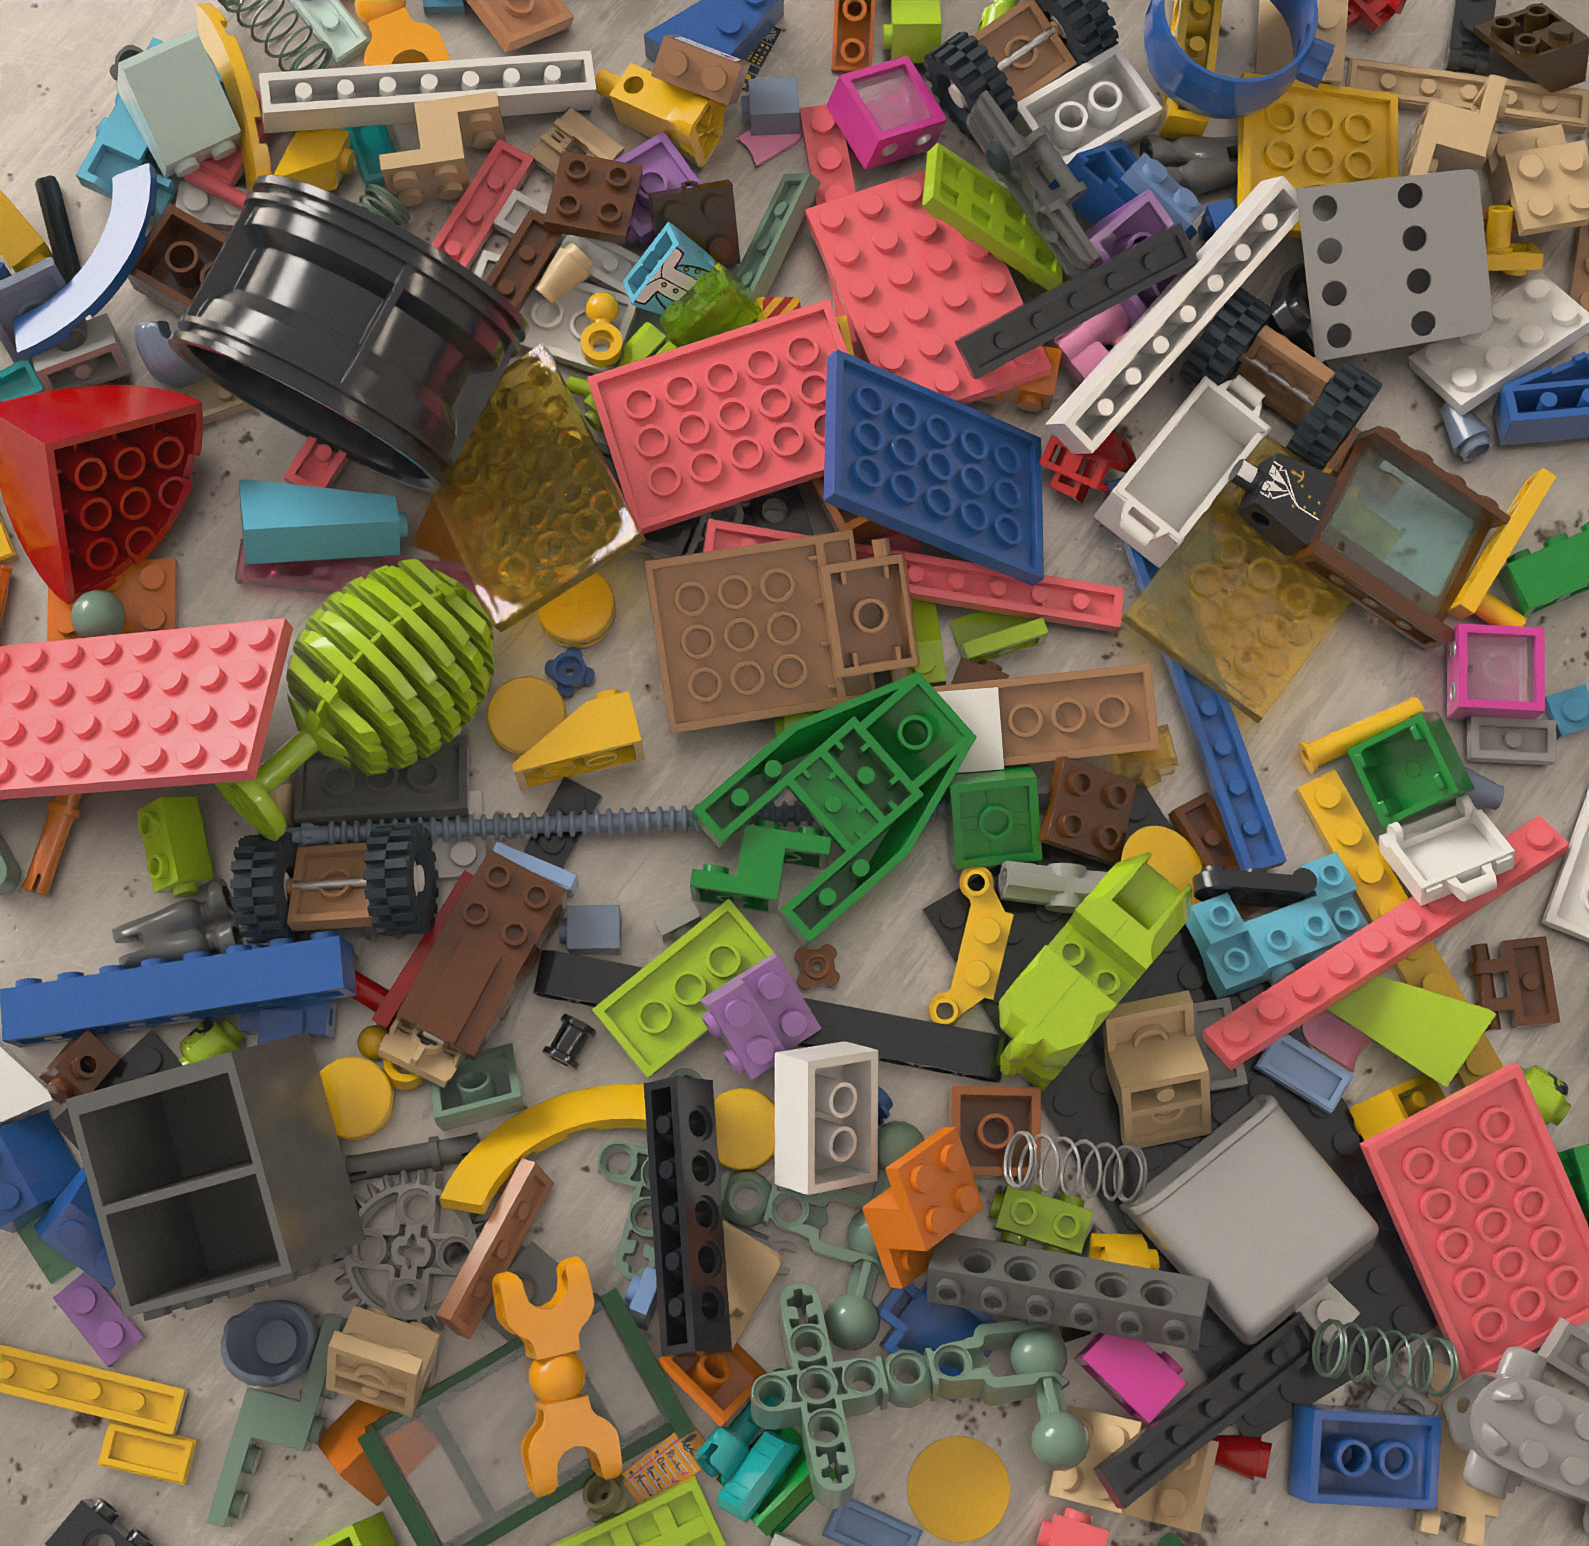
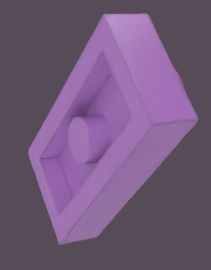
M83 1272L53 1297L107 1367H113L147 1338L131 1317L124 1318L122 1307L111 1292L86 1272Z

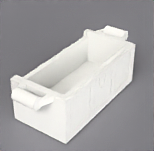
M1240 374L1235 379L1228 380L1219 386L1205 376L1110 493L1093 517L1160 569L1183 542L1184 537L1208 510L1217 495L1227 485L1229 474L1235 464L1240 459L1246 460L1271 430L1272 427L1259 418L1262 399L1265 394ZM1229 387L1255 409L1253 411L1226 391Z

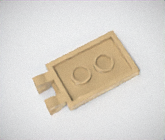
M1434 1362L1431 1386L1435 1391L1442 1390L1446 1385L1450 1375V1365ZM1459 1371L1453 1387L1463 1381ZM1426 1390L1425 1396L1438 1404V1408L1442 1407L1437 1415L1442 1417L1437 1510L1417 1509L1412 1531L1428 1535H1438L1441 1511L1462 1516L1456 1542L1471 1546H1483L1485 1516L1499 1518L1502 1500L1467 1486L1463 1473L1468 1455L1459 1449L1451 1437L1443 1408L1446 1395L1442 1397L1433 1396ZM1462 1397L1458 1399L1456 1408L1459 1412H1463L1467 1407V1402Z

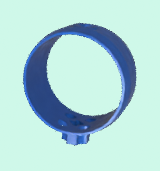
M1151 0L1145 14L1144 54L1148 68L1156 83L1169 98L1193 113L1216 119L1246 117L1265 109L1286 93L1295 79L1317 88L1330 63L1335 45L1315 37L1318 22L1317 0H1270L1283 16L1290 31L1293 46L1292 62L1281 70L1266 76L1232 78L1214 73L1202 67L1181 49L1167 23L1165 0Z

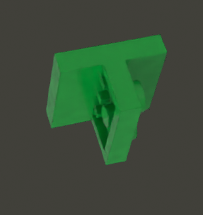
M793 1427L764 1430L773 1431L801 1448L750 1518L766 1536L769 1535L772 1538L775 1531L782 1533L815 1499L802 1436ZM764 1431L749 1445V1452L756 1444V1442L759 1440V1438L762 1436ZM829 1465L827 1477L833 1481L836 1478L835 1472ZM720 1474L716 1479L724 1487L725 1485L721 1482Z

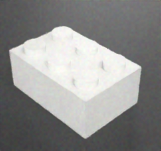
M1118 44L1089 62L1082 64L1017 102L1018 108L1016 110L1018 116L1011 122V125L1025 138L1037 128L1045 125L1050 132L1048 138L1064 162L1068 164L1079 152L1120 139L1127 146H1130L1144 135H1149L1157 129L1163 108ZM1043 162L1039 168L1051 184L1055 177Z
M842 1041L775 1052V1184L811 1195L878 1181V1050Z

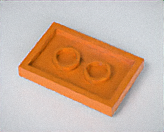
M175 558L145 559L139 565L133 563L123 573L115 577L116 583L104 589L115 594L123 603L126 613L123 634L178 629V562ZM49 587L47 641L81 638L75 632L71 621L74 603L66 604Z

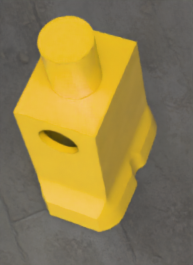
M633 63L629 64L622 77L606 69L598 71L595 76L596 93L611 99L618 122L649 138L665 131L681 155L698 168L705 166L721 141L727 105L652 77L651 71Z

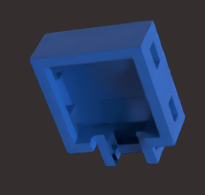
M247 944L252 946V949L268 947L267 944ZM337 999L241 1013L239 1031L248 1035H258L257 1045L304 1032H309L312 1038L334 1039Z
M928 1279L920 1290L912 1283L903 1289L891 1288L877 1307L880 1318L892 1327L879 1344L889 1354L903 1349L915 1350L924 1356L925 1348L931 1347L932 1351H935L941 1345L973 1337L974 1330L981 1324L998 1323L983 1311L928 1302ZM993 1351L985 1352L984 1356L988 1358ZM945 1366L940 1369L947 1376L955 1377L961 1374L957 1368L952 1366ZM947 1399V1400H949V1401L955 1403L957 1399Z

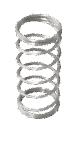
M1018 1131L1007 1144L1003 1167L1005 1178L1013 1189H1024L1026 1191L1035 1183L1039 1166L1037 1144L1035 1142L1038 1138H1044L1050 1142L1041 1160L1039 1170L1040 1185L1045 1193H1050L1056 1187L1059 1179L1060 1158L1055 1145L1059 1141H1066L1071 1144V1148L1063 1160L1060 1173L1061 1187L1067 1196H1071L1077 1190L1080 1178L1083 1193L1088 1199L1093 1198L1098 1193L1102 1183L1104 1196L1109 1201H1114L1118 1197L1123 1203H1134L1141 1197L1146 1186L1148 1176L1147 1160L1143 1151L1137 1146L1121 1145L1116 1149L1109 1142H1102L1095 1146L1087 1139L1079 1140L1074 1144L1067 1137H1058L1053 1141L1046 1134H1037L1033 1137L1027 1131ZM1024 1136L1028 1143L1023 1149L1018 1166L1020 1184H1016L1012 1176V1155L1018 1139ZM1087 1144L1093 1149L1086 1158L1081 1175V1159L1077 1146ZM1053 1147L1056 1157V1172L1052 1186L1046 1189L1043 1182V1170L1047 1155ZM1109 1147L1113 1150V1153L1108 1158L1103 1172L1101 1157L1097 1149ZM1029 1148V1167L1024 1180H1022L1023 1161ZM1074 1149L1077 1158V1178L1072 1191H1067L1064 1184V1173L1068 1158ZM1132 1151L1138 1158L1140 1178L1133 1196L1126 1198L1121 1190L1124 1179L1123 1161L1126 1155ZM1095 1152L1099 1168L1098 1183L1095 1191L1092 1194H1088L1085 1187V1175L1090 1158ZM1116 1154L1117 1159L1113 1168V1187L1116 1194L1110 1197L1106 1190V1177L1111 1160Z

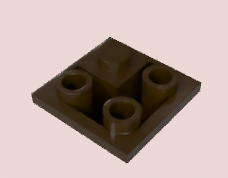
M1543 3L1531 4L1525 9L1507 15L1496 16L1490 21L1474 26L1473 33L1550 93L1585 82L1589 37Z

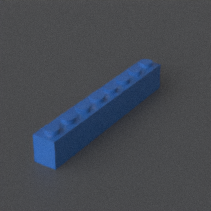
M323 931L311 934V940L295 942L292 938H279L268 941V947L252 949L250 945H234L225 949L226 954L210 956L209 952H190L184 954L181 961L168 963L167 959L153 958L141 961V967L126 969L124 965H108L100 967L99 974L84 976L83 972H64L57 975V980L42 982V979L39 978L20 979L15 982V987L0 989L2 1041L22 1048L71 1040L87 1029L94 1036L260 1011V1009H272L356 996L352 943L341 936H337V932Z

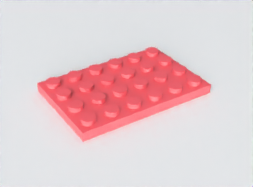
M926 169L805 209V219L866 362L962 404H968L1051 375L1052 366L1043 346L1040 345L980 378L972 379L954 340L1024 303L1005 262L996 259L991 252L976 242L967 240L959 231L944 221L934 218L922 207Z
M829 299L587 377L637 536L824 476L827 357L836 349L848 353Z
M1510 1063L1359 1144L1444 1339H1449L1456 1348L1459 1362L1458 1371L1463 1380L1478 1372L1497 1371L1503 1353L1509 1347L1518 1346L1529 1351L1539 1348L1545 1342L1560 1316L1575 1326L1589 1320V1226L1520 1065Z

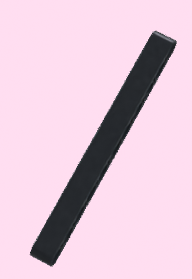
M542 950L533 994L548 999L596 1007L644 967L559 951ZM804 998L821 1030L796 1046L812 1047L846 1041L878 1050V1061L986 1082H1001L1000 1056L1008 1043V1038L1004 1036Z

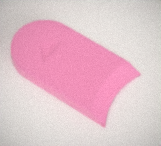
M800 121V134L751 136V130L736 139L743 143L750 151L756 167L796 145L800 141L803 131Z
M1325 1010L1301 1026L1302 1035L1310 1046L1353 1073L1360 1052L1373 1041L1361 1031Z

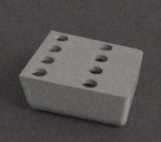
M1452 170L1296 188L1315 358L1324 362L1330 359L1484 333L1491 329L1493 325V312L1479 176L1474 170Z
M1266 1094L1255 1095L1213 1129L1212 1134L1203 1137L1146 1184L1138 1200L1134 1203H1122L1119 1205L1121 1210L1128 1214L1180 1274L1210 1279L1207 1304L1238 1339L1246 1345H1253L1261 1340L1373 1247L1379 1233V1227L1370 1214L1286 1115L1272 1095Z

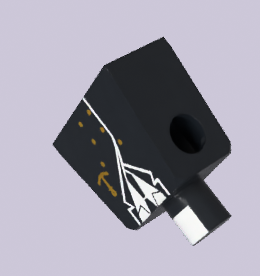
M1274 454L1261 462L1257 467L1244 459H1240L1231 470L1228 480L1246 491L1237 509L1239 516L1281 553L1289 556L1308 546L1337 478L1286 455Z

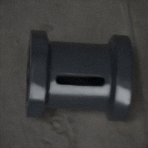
M563 1013L560 1019L562 1022L561 1027L551 1045L545 1046L542 1053L559 1064L576 1071L579 1066L577 1059L588 1039L594 1038L596 1030L577 1018Z

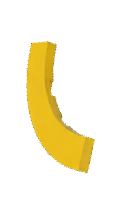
M210 3L196 4L199 37L221 76L233 114L241 129L240 146L246 187L249 193H253L252 187L259 176L272 175L267 143H259L256 119H261L262 115L254 84L236 36L227 35L224 27H227L225 17Z
M613 1084L571 1091L540 1102L511 1117L491 1131L461 1161L440 1196L442 1208L484 1215L491 1200L504 1182L514 1173L513 1168L520 1162L521 1158H526L531 1153L536 1155L550 1146L568 1139V1134L588 1128L595 1129V1131L615 1128L646 1129L644 1084Z

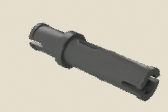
M475 1132L470 1135L441 1140L438 1136L429 1137L428 1142L357 1155H346L347 1173L351 1174L349 1175L350 1183L379 1178L386 1174L388 1176L397 1175L402 1170L413 1172L432 1168L434 1172L443 1171L444 1166L461 1163L479 1143V1134Z

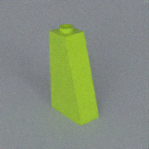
M1379 975L1327 1008V1010L1446 1088L1496 1015V1013L1487 1008Z

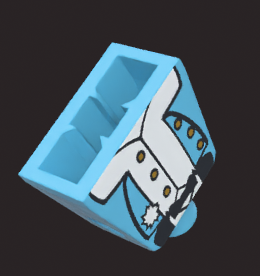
M670 222L664 226L622 281L632 305L682 322L692 321L703 306L714 312H719L724 308L728 300V291L720 287L723 276L715 260Z

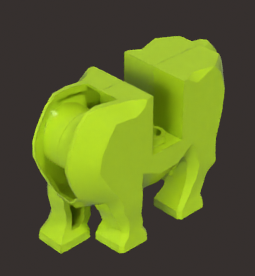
M1149 852L1117 862L1075 909L1061 931L1048 946L1045 945L1000 999L998 1006L1000 1028L1012 1039L1000 1056V1071L1006 1076H1015L1019 1073L1033 1086L1041 1087V1091H1044L1189 920L1192 886L1188 884L1182 891L1176 888L1147 864L1152 856Z

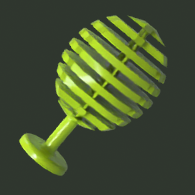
M417 558L402 560L397 563L400 567L393 565L388 567L385 565L370 571L366 579L362 576L353 579L345 584L346 586L343 587L342 593L340 591L334 592L322 604V609H316L306 622V629L299 632L294 642L293 652L295 655H290L286 672L290 694L295 698L293 700L287 694L288 702L298 733L259 766L256 780L213 783L229 804L254 829L271 841H277L286 832L285 818L276 803L269 796V793L317 751L351 769V763L344 758L347 757L366 776L386 773V769H389V767L401 769L415 764L414 762L418 760V755L421 758L429 757L441 748L442 743H449L461 732V725L470 723L478 711V706L476 705L482 704L489 691V680L494 673L496 655L493 641L494 636L491 629L493 630L492 622L481 602L464 584L432 568L431 572Z

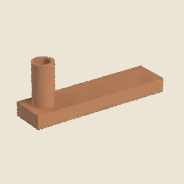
M521 1158L514 1173L497 1191L496 1194L501 1195L436 1314L456 1335L471 1339L493 1298L492 1280L497 1273L508 1270L554 1185V1182L536 1162Z

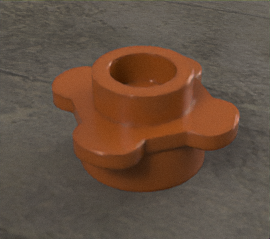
M824 944L820 949L809 950L807 947L797 949L794 959L799 964L800 975L797 977V983L801 988L809 990L813 986H822L824 984L828 987H833L839 982L840 974L835 970L834 963L837 951L832 945ZM815 963H819L821 965V969L819 971L813 969V965Z

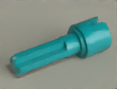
M777 1368L773 1372L783 1371L785 1369ZM767 1396L760 1400L769 1407L778 1406L782 1402L775 1396ZM751 1399L728 1428L716 1427L693 1456L698 1466L710 1477L718 1476L720 1473L723 1485H726L748 1455L750 1450L749 1443L762 1428L753 1421L751 1416Z

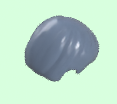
M161 320L136 324L134 335L137 349L146 368L157 381L168 386L183 387L195 384L206 378L180 358L169 346L168 340L172 333L167 321Z
M287 1300L255 1303L246 1311L232 1316L225 1324L224 1334L220 1341L223 1363L235 1378L248 1385L275 1387L289 1383L308 1369L318 1341L319 1327L312 1313L298 1303Z

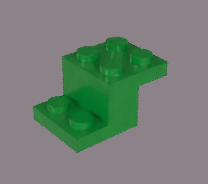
M755 820L754 825L745 824L737 874L731 875L728 868L712 864H704L703 870L692 869L690 881L692 901L721 905L730 899L740 909L777 914L785 864L825 870L828 868L832 838L823 836L824 831L812 827H798V831L793 832L780 830L781 825L773 821Z

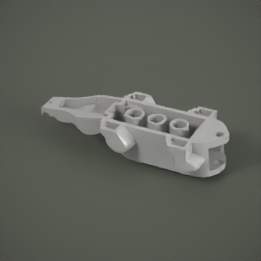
M1518 1346L1509 1347L1503 1353L1496 1372L1484 1371L1472 1374L1453 1387L1444 1398L1443 1408L1451 1437L1459 1449L1468 1455L1463 1478L1468 1487L1501 1500H1505L1507 1493L1513 1494L1516 1486L1520 1487L1524 1479L1586 1505L1583 1525L1585 1532L1589 1535V1402L1554 1388V1384L1551 1383L1553 1374L1548 1372L1550 1363L1547 1362V1358ZM1463 1397L1467 1402V1407L1463 1412H1459L1456 1408V1403L1458 1399Z

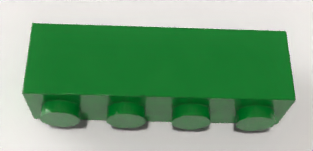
M1589 522L1580 527L1581 533L1568 537L1566 532L1558 534L1543 543L1544 548L1531 554L1529 549H1524L1507 558V565L1497 577L1514 610L1525 617H1529L1589 590Z

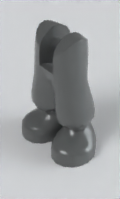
M1155 134L1144 135L1141 138L1140 157L1146 153L1151 159L1159 161L1166 168L1168 175L1181 187L1193 192L1194 195L1238 184V161L1230 162L1229 160L1230 158L1238 157V136L1205 137L1187 135L1181 136L1172 142ZM1171 163L1180 165L1179 167H1166Z
M219 879L209 884L207 899L204 902L194 899L182 900L155 913L113 928L112 934L115 943H127L143 939L145 949L121 956L119 958V965L126 966V969L141 967V961L153 958H164L168 960V963L181 961L184 954L199 951L209 952L210 956L216 951L226 954L225 949L227 947L244 945L243 937L239 932L240 926L236 925V922L233 920L222 923L213 930H201L206 924L234 919L237 913L236 908H232V895L225 880Z

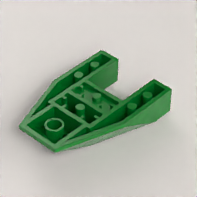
M917 672L792 723L693 808L691 817L720 849L739 833L745 824H749L789 789L844 852V854L786 903L777 914L807 947L910 854L977 736L920 672Z

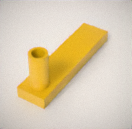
M1542 467L1527 477L1506 514L1511 516L1508 524L1499 526L1494 531L1449 609L1448 614L1460 622L1475 614L1490 625L1520 627L1525 625L1527 620L1525 616L1487 591L1556 479V475Z

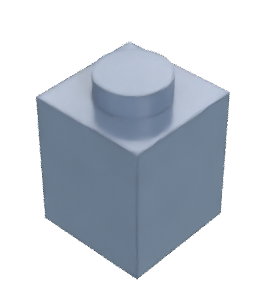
M797 77L748 79L749 95L741 96L742 121L750 120L751 136L800 134Z
M620 905L567 906V918H559V943L567 944L568 952L575 955H622V912Z

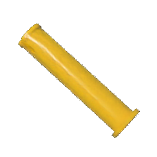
M1413 696L1409 700L1308 744L1305 741L1299 742L1298 752L1300 758L1311 774L1316 773L1319 766L1348 754V749L1420 712H1424L1425 709L1420 700Z

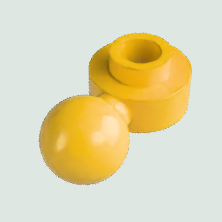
M606 292L595 293L588 299L586 314L594 324L589 325L583 331L580 339L583 358L590 365L601 368L615 364L620 359L623 351L621 333L611 324L618 316L619 305L614 296ZM606 345L609 349L606 352H598L595 350V347Z
M371 1025L360 1032L357 1040L360 1053L371 1060H384V1072L391 1086L400 1090H411L420 1086L425 1081V1078L413 1072L409 1074L400 1073L399 1070L403 1067L378 1056L379 1044L386 1033L389 1034L388 1030L379 1025Z

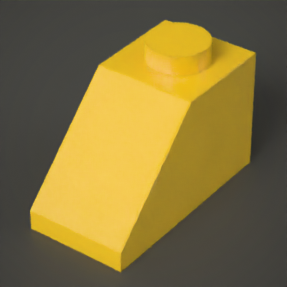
M339 128L296 131L274 175L301 181L325 191L337 189L343 175L350 174L354 165L355 151L350 149V131Z
M1423 1073L1348 1109L1354 1119L1356 1131L1365 1141L1445 1099V1096L1437 1081Z

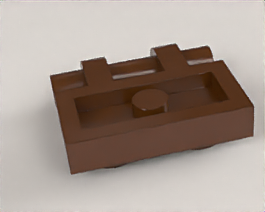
M1546 936L1502 941L1499 943L1501 958L1490 959L1487 943L1470 946L1473 961L1469 963L1470 976L1476 979L1479 998L1475 1005L1496 1013L1485 1032L1501 1030L1499 1013L1502 1012L1511 1013L1513 1029L1552 1025L1560 1022ZM1504 973L1508 997L1496 998L1493 974Z

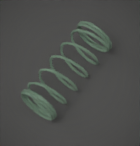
M218 0L226 11L237 14V22L240 26L250 28L251 37L255 42L264 43L265 52L269 57L279 58V68L282 72L305 70L315 64L325 51L326 54L323 60L314 70L325 69L332 58V48L326 41H318L305 48L294 59L289 70L285 69L282 65L283 57L295 53L309 41L313 33L312 26H303L295 31L283 45L280 55L271 54L268 50V42L281 38L295 26L299 18L298 11H289L278 18L267 33L265 40L258 39L254 35V27L261 26L272 20L283 8L285 0H282L278 9L271 16L255 24L260 13L274 0L265 2L257 11L251 25L244 24L241 21L240 12L252 9L262 0H257L243 9L241 7L245 0ZM239 3L237 10L228 7ZM291 14L296 15L292 24L285 31L270 38L273 30L283 19ZM303 30H310L308 36L300 45L284 53L288 44L296 35ZM318 49H322L314 60L297 69L310 54Z
M1329 1318L1317 1329L1313 1340V1364L1318 1374L1325 1378H1339L1347 1364L1348 1374L1355 1383L1360 1382L1365 1377L1367 1371H1369V1377L1374 1386H1380L1390 1374L1391 1383L1397 1390L1404 1388L1411 1378L1412 1386L1417 1393L1422 1394L1427 1390L1433 1396L1442 1397L1454 1386L1458 1375V1354L1454 1344L1449 1339L1431 1337L1426 1340L1420 1334L1411 1333L1404 1336L1398 1330L1391 1329L1383 1332L1375 1326H1368L1362 1329L1357 1323L1348 1322L1342 1324L1339 1320ZM1334 1324L1338 1330L1332 1336L1327 1349L1326 1367L1328 1373H1326L1320 1362V1347L1324 1332L1328 1326ZM1355 1327L1360 1333L1352 1342L1348 1354V1336L1345 1328ZM1369 1330L1377 1331L1381 1335L1375 1342L1371 1354L1368 1339L1365 1335V1332ZM1339 1334V1356L1334 1368L1331 1370L1330 1354L1333 1343ZM1395 1334L1400 1336L1402 1340L1397 1344L1391 1358L1390 1345L1386 1336ZM1362 1335L1366 1348V1361L1361 1376L1354 1378L1351 1370L1352 1354L1359 1337ZM1412 1337L1418 1338L1423 1342L1414 1357H1412L1411 1347L1407 1339ZM1384 1339L1387 1349V1367L1384 1377L1380 1382H1377L1373 1378V1358L1380 1341ZM1405 1342L1409 1356L1408 1372L1404 1383L1396 1385L1393 1375L1394 1362L1399 1348ZM1439 1344H1443L1449 1353L1451 1368L1446 1385L1437 1392L1431 1386L1434 1373L1432 1354ZM1426 1345L1427 1349L1423 1356L1421 1367L1422 1380L1425 1387L1419 1389L1414 1379L1415 1365L1422 1348Z

